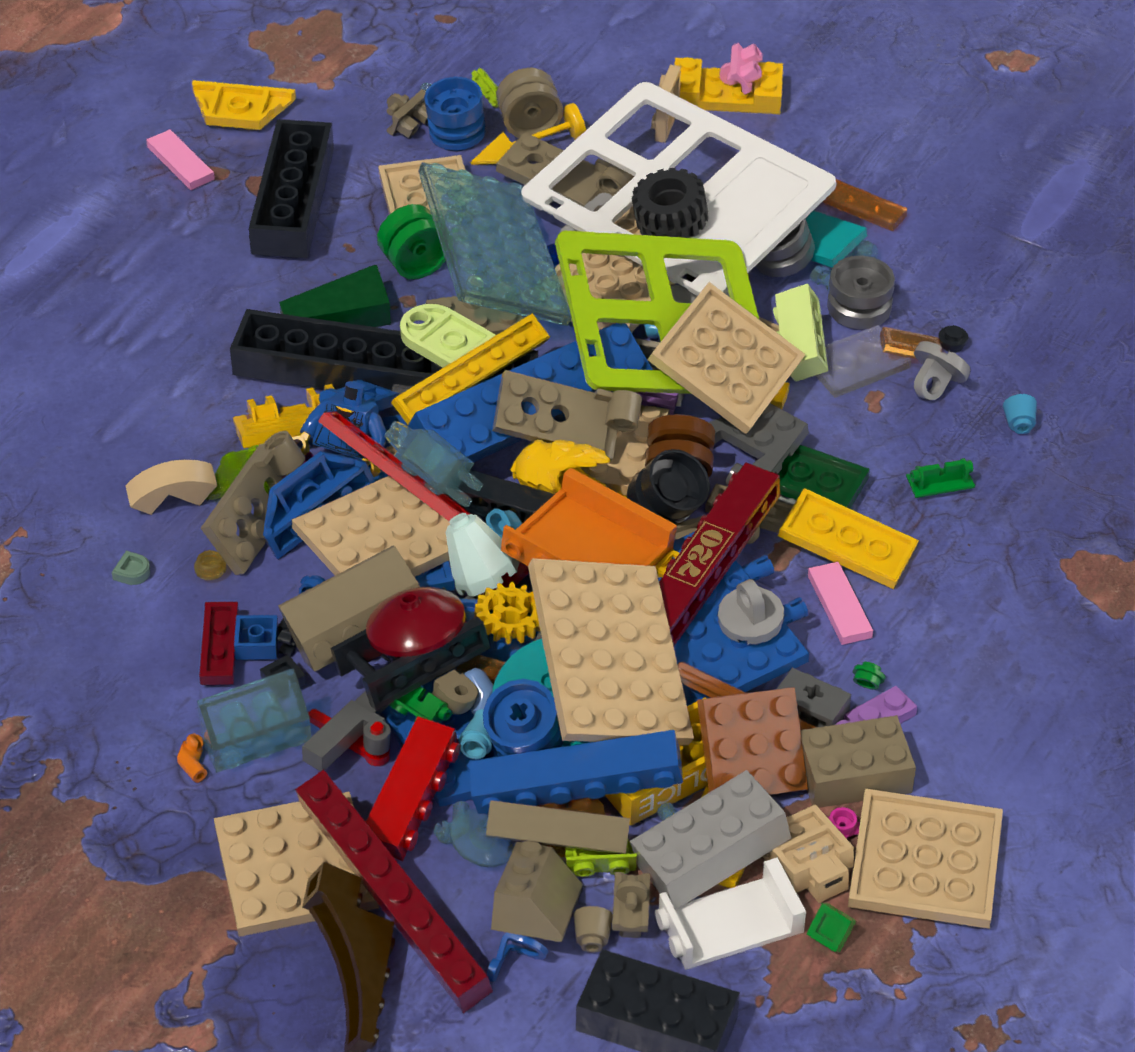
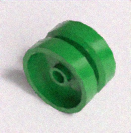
M409 204L396 209L383 221L377 233V245L400 276L407 279H421L434 273L447 260L451 251V238L428 208L420 204Z

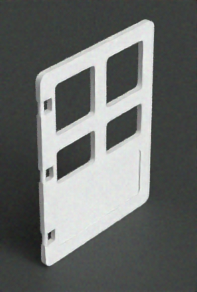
M642 82L630 90L522 188L521 193L526 203L541 211L548 212L554 218L578 231L632 234L614 223L633 206V189L638 186V182L641 179H646V175L649 173H657L659 169L669 170V168L676 167L706 138L714 137L739 150V152L703 185L708 207V221H705V228L699 230V234L696 237L691 236L689 238L730 240L737 243L742 250L748 273L836 189V178L831 173L652 83ZM643 105H651L690 125L652 160H647L607 139ZM588 155H595L635 176L599 210L594 212L551 190ZM552 201H555L559 203L561 206L558 209H555L549 204ZM625 256L633 260L634 262L642 265V261L639 257ZM664 258L669 281L678 283L687 288L689 292L698 296L708 282H710L723 293H728L723 268L718 261ZM688 273L696 279L689 282L682 277Z

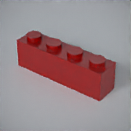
M417 716L366 820L367 825L390 854L400 861L404 860L407 851L414 849L418 840L419 826L422 821L428 820L432 811L433 797L436 791L440 792L443 789L447 778V768L450 762L454 763L457 760L461 748L454 728Z

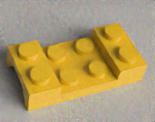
M690 57L675 58V65L681 66L680 98L703 110L780 114L783 63L758 62L757 64L762 71V77L752 82L751 92L744 94L740 83L728 85L721 81L719 68H702V59Z

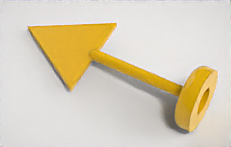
M575 103L565 105L563 109L564 123L535 133L532 136L542 139L568 129L571 137L576 140L586 131V127ZM502 132L470 162L471 165L497 164L516 141L511 143L506 134Z

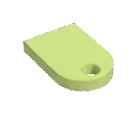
M439 304L416 306L407 311L400 322V334L403 343L442 368L496 336V334L454 310ZM418 320L425 321L421 324L413 323L414 321Z

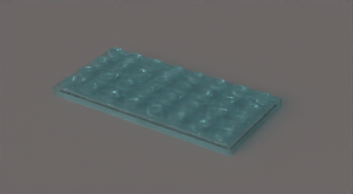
M422 162L418 173L458 301L526 317L533 313L539 320L568 326L571 320L570 309L532 205L523 200L521 193L523 186L514 182L510 184L501 182L491 176L481 177L473 175L466 170L457 171L449 169L438 163L429 164Z

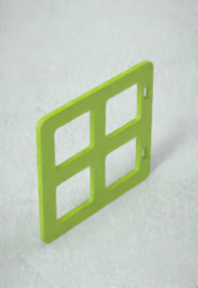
M562 231L555 239L585 380L594 390L599 388L607 391L627 390L632 392L692 394L661 370L610 368L606 363L597 322L651 324L657 327L660 341H662L692 304L679 303L673 299L664 258L718 261L723 268L730 298L759 319L742 250L733 241L583 231ZM582 253L639 257L642 261L651 301L594 298L590 293ZM569 264H576L578 275L571 276ZM587 344H594L597 356H589Z

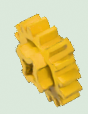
M510 582L508 588H504L501 583H497V590L494 591L487 587L485 595H478L474 617H478L484 622L487 635L494 634L493 641L497 642L500 638H505L507 644H510L512 639H517L520 643H524V636L527 635L529 638L534 639L536 631H540L533 591L527 592V585H523L518 589L515 588L514 582Z

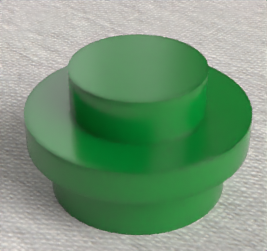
M871 662L855 665L853 669V674L855 675L853 681L863 688L877 690L886 678L885 674L881 672V667Z

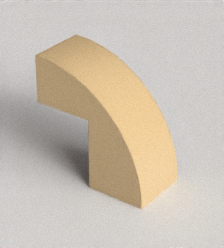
M174 460L142 471L125 486L130 507L152 515L168 495L200 506L216 488L217 482L212 464L199 460Z

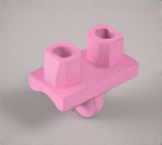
M739 43L733 45L731 49V62L724 64L720 69L721 81L728 85L740 83L744 94L751 92L752 82L762 77L761 68L757 63L762 61L763 55L758 47L752 44L743 49Z

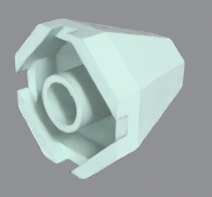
M461 513L449 521L450 525L447 526L445 533L451 572L459 595H464L466 590L468 596L474 597L484 593L487 587L491 589L497 588V583L502 584L504 582L501 576L508 572L511 577L517 572L520 561L501 551L502 538L477 515Z

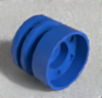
M448 77L434 82L427 89L424 99L428 117L430 139L436 146L445 150H464L477 145L484 138L486 124L483 111V97L481 87L475 81L465 77Z

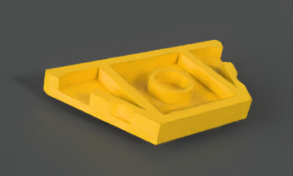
M192 81V90L206 125L260 130L296 99L295 89Z

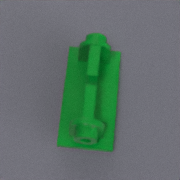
M965 458L945 462L944 468H940L939 464L922 467L916 466L915 470H911L910 474H906L915 498L975 488V484L969 474L973 472V463L971 460L966 461Z
M422 686L389 704V706L405 716L410 712L416 718L419 716L439 724L442 721H447L452 714V710L448 708V703L430 692L427 693L421 702L420 699L426 691Z

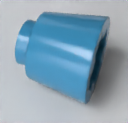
M1017 394L1003 402V410L1009 428L1018 434L1029 433L1036 425V399L1031 395Z

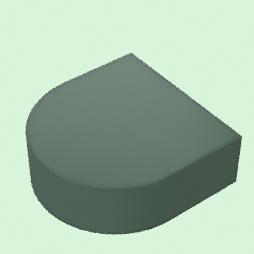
M125 551L112 571V578L115 581L128 585L141 584L150 576V565L145 556Z

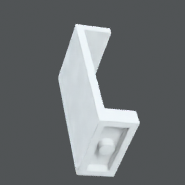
M778 858L764 861L762 879L689 901L676 910L667 893H660L659 909L655 910V917L661 930L666 929L669 935L668 941L674 958L679 957L685 970L804 933L806 910Z

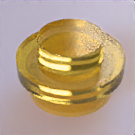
M213 550L200 553L194 563L196 575L204 580L220 578L224 575L227 568L226 562L221 555Z

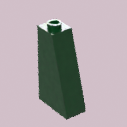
M377 265L369 266L279 302L280 314L370 327L391 325L390 302Z

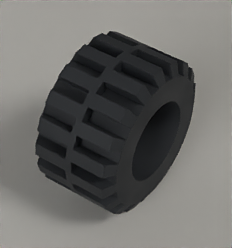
M669 168V170L659 169L657 173L647 174L646 179H641L638 182V186L633 189L632 204L637 228L640 230L641 235L689 238L691 236L696 237L699 234V230L705 228V221H708L709 217L705 189L701 179H697V175L693 172L688 174V170H676V168Z

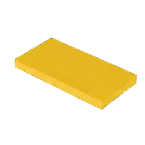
M805 488L778 533L780 538L828 560L839 562L841 566L891 589H894L919 542V540Z

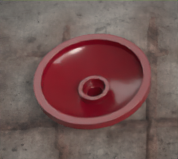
M436 587L407 589L390 596L376 607L367 621L366 634L371 646L383 654L396 657L425 654L444 646L460 632L466 619L464 605L455 594Z

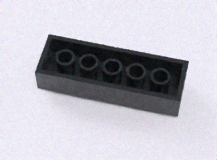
M277 119L248 228L251 255L308 258L334 151L331 122Z

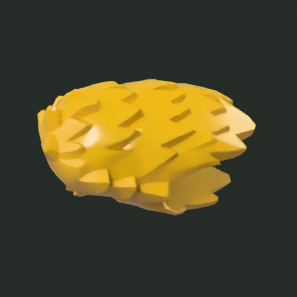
M561 439L555 440L552 443L534 440V443L529 444L520 452L510 470L513 472V479H518L521 485L556 494L562 488L563 474L570 468L606 486V484L596 480V478L587 475L580 467H596L597 464L609 463L610 458L606 456L604 450L589 444H576L572 441Z

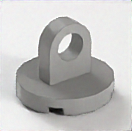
M929 341L920 342L913 352L915 358L923 364L915 378L914 389L919 397L927 400H936L942 395L950 380L965 383L971 373V369L966 361L957 354L950 351L948 354L940 352L942 348L940 345ZM932 378V388L930 391H927V381Z
M752 579L739 583L737 588L727 594L719 604L718 623L722 632L731 640L739 642V640L747 641V644H759L769 641L781 630V625L784 621V607L780 598L772 591L758 587Z

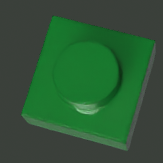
M822 903L806 934L832 951L841 952L856 920L829 903Z

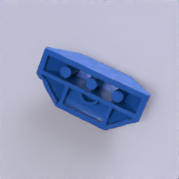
M320 451L270 488L263 536L277 559L303 541L292 529V519L376 482L364 460Z

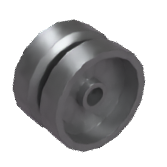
M806 219L796 226L755 266L762 274L771 277H786L799 272L808 265L813 258L815 246Z
M863 255L850 256L840 260L832 267L830 274V291L827 307L831 317L836 322L855 329H869L883 324L890 317L892 309V294L895 284L893 270L885 262L874 257Z

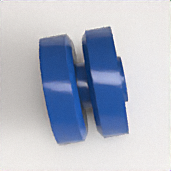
M528 679L508 681L496 688L487 699L483 710V724L499 756L562 747L563 741L554 697L550 690L538 681Z

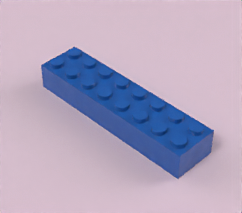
M614 323L599 330L606 363L610 368L653 370L626 323ZM577 340L509 370L593 393L596 391L586 383ZM587 344L589 356H597L594 344ZM502 374L416 412L412 417L408 428L437 479L448 475L455 467H465L524 440L492 431ZM521 403L522 410L530 415L536 413V408L532 403ZM551 410L554 420L557 422L566 420L565 414L561 410Z

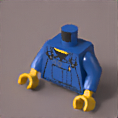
M349 381L345 383L344 393L338 392L329 399H324L309 414L300 429L301 436H294L292 438L296 444L298 442L303 443L301 451L304 455H307L310 450L309 439H313L312 444L364 460L368 466L371 465L370 471L373 477H376L380 473V468L318 422L324 412L337 411L381 446H385L388 434L381 416L378 415V405L362 399L364 390L362 383Z

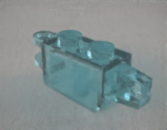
M394 421L384 437L397 450L394 456L402 462L401 467L413 476H420L426 481L424 485L431 492L437 495L448 494L459 504L469 507L472 500L458 487L463 481L471 489L480 491L483 484L469 472L475 463L432 429L413 430L401 422Z

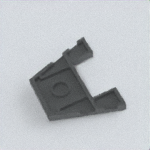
M769 403L747 434L723 417L709 422L715 429V444L724 439L756 457L758 460L752 463V465L776 474L782 469V462L787 456L791 457L809 434L808 423Z

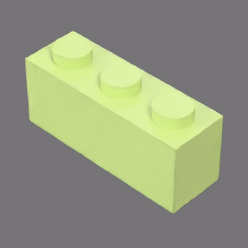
M809 284L775 294L776 307L773 308V313L779 324V331L777 333L806 354L790 376L797 382L828 372L820 302L817 295Z

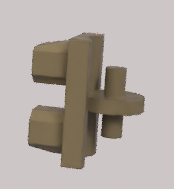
M420 90L410 100L407 95L401 96L396 93L388 97L387 113L392 116L393 123L387 128L386 132L393 136L399 131L410 139L420 125L413 119L414 117L425 125L428 123L424 99L426 91Z
M615 872L612 930L619 931V936L639 938L641 937V932H648L650 874L644 873L635 876Z

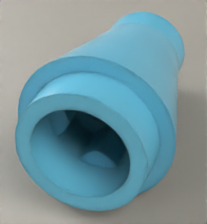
M484 709L475 712L473 719L459 736L461 752L471 759L483 758L492 748V742L483 724Z

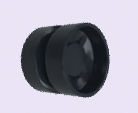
M665 450L659 453L631 480L627 489V498L664 519L677 524L685 521L704 504L710 492V481L705 468L694 456L682 450Z

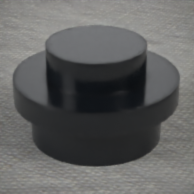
M951 325L939 331L938 340L945 351L959 352L967 344L968 334L963 328Z

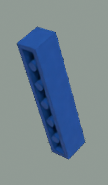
M675 730L469 761L471 798L478 814H489L490 800L530 806L550 803L564 804L570 800L583 798L597 799L609 794H630L642 789L655 787L669 788L675 784L683 783L680 748Z

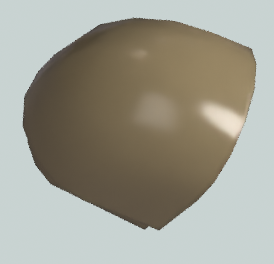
M454 669L434 680L433 694L448 703V708L452 710V714L460 715L468 712L473 707L478 690L469 678L463 673L459 674Z

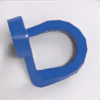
M505 933L502 937L497 956L491 960L486 975L489 981L494 983L499 975L501 965L510 951L542 960L546 958L548 949L543 944L527 936ZM509 940L526 945L534 949L535 951L528 950L514 944L507 945V942Z

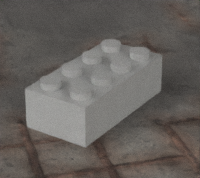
M746 770L632 839L630 843L633 853H637L638 868L643 874H650L652 885L659 893H667L676 910L790 840L791 834L784 810Z

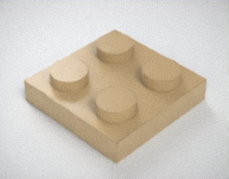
M670 64L667 74H662L659 83L660 88L680 97L681 66ZM657 108L652 118L651 129L655 130V141L666 143L675 118Z

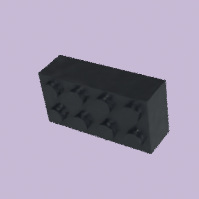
M601 949L576 1005V1031L640 1052H724L738 1018L740 992Z

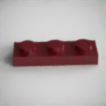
M205 602L199 674L200 685L234 684V641L236 615H239L238 602Z

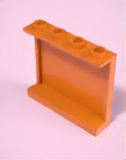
M570 468L563 474L562 488L516 530L508 525L503 527L501 551L527 566L532 558L656 566L673 549L677 525Z

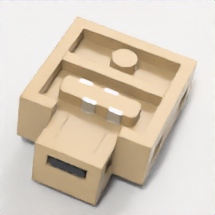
M816 804L787 817L791 839L762 857L766 861L778 858L795 892L798 893L807 889L818 903L848 890V869L854 867V847Z

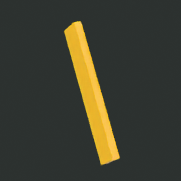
M532 313L398 395L391 403L408 425L416 412L478 385L547 342L550 335Z

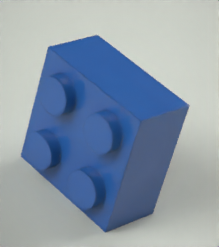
M236 615L234 641L236 660L277 659L278 616Z

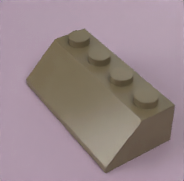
M393 545L278 605V608L304 662L315 672L334 662L331 647L366 629L370 615L381 602L398 592L420 586L399 551Z

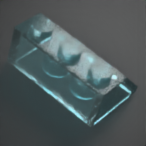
M294 669L197 700L204 748L216 773L235 768L258 758L267 757L290 747H297L311 738L310 718Z

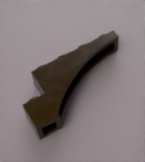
M323 862L308 878L302 908L309 910L315 919L336 963L346 1009L344 1052H365L375 1046L380 1031L376 1026L378 1017L385 1004L382 992L390 975V968L387 967L388 957L395 946V938L392 937L395 922L359 908L363 896L359 892L362 877Z

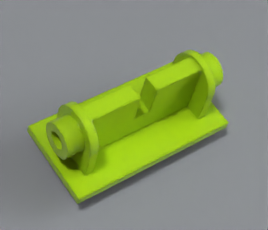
M628 839L626 854L565 847L566 865L575 876L588 877L594 873L609 872L615 875V872L627 874L630 871H636L637 853H633Z

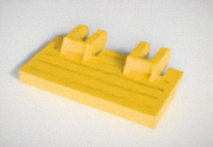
M332 384L325 385L324 390L329 388L334 389V387L332 386ZM307 388L306 395L310 407L307 408L305 403L280 408V413H278L277 405L272 395L265 396V404L256 405L254 399L247 400L250 419H247L246 415L233 417L236 433L243 448L259 446V444L265 443L268 438L280 431H287L291 437L301 436L300 429L309 414L320 404V394H316L313 388Z

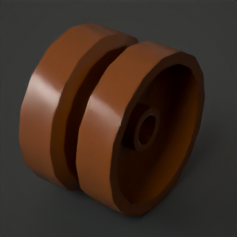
M665 415L654 419L648 424L647 445L649 448L646 449L645 467L659 453L665 450L677 449L694 456L703 465L708 477H710L713 471L714 459L712 453L715 444L714 427L709 422L690 415Z

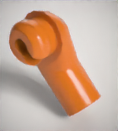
M193 733L189 734L186 740L183 741L177 755V762L195 783H198L207 776V770L199 762L203 752L204 739L200 735Z

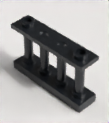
M475 617L464 623L460 632L444 646L417 656L396 657L386 655L392 662L377 671L368 662L383 655V653L371 646L366 629L330 649L338 674L341 677L355 669L364 677L362 681L369 704L377 711L487 651L491 647L484 622Z

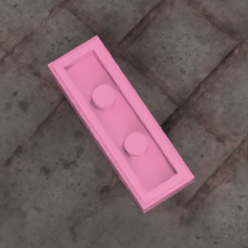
M171 130L146 140L147 147L190 190L215 180L214 172Z
M839 562L808 568V578L841 645L872 638L873 629Z

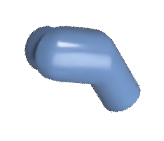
M478 668L468 670L464 674L475 684L478 690L477 698L471 711L474 715L477 710L484 709L493 689V684L485 671Z

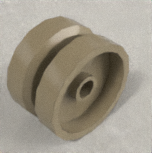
M536 68L518 69L508 74L500 82L496 91V98L504 124L509 133L520 138L524 132L533 135L559 125L563 117V106L551 76L545 71Z

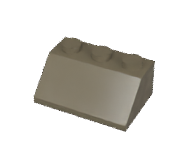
M534 841L516 842L494 892L491 930L562 942L580 897L583 884L552 847L542 846Z

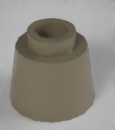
M587 906L577 909L573 913L576 942L586 952L595 953L601 951L608 944L613 914L609 910L598 906Z

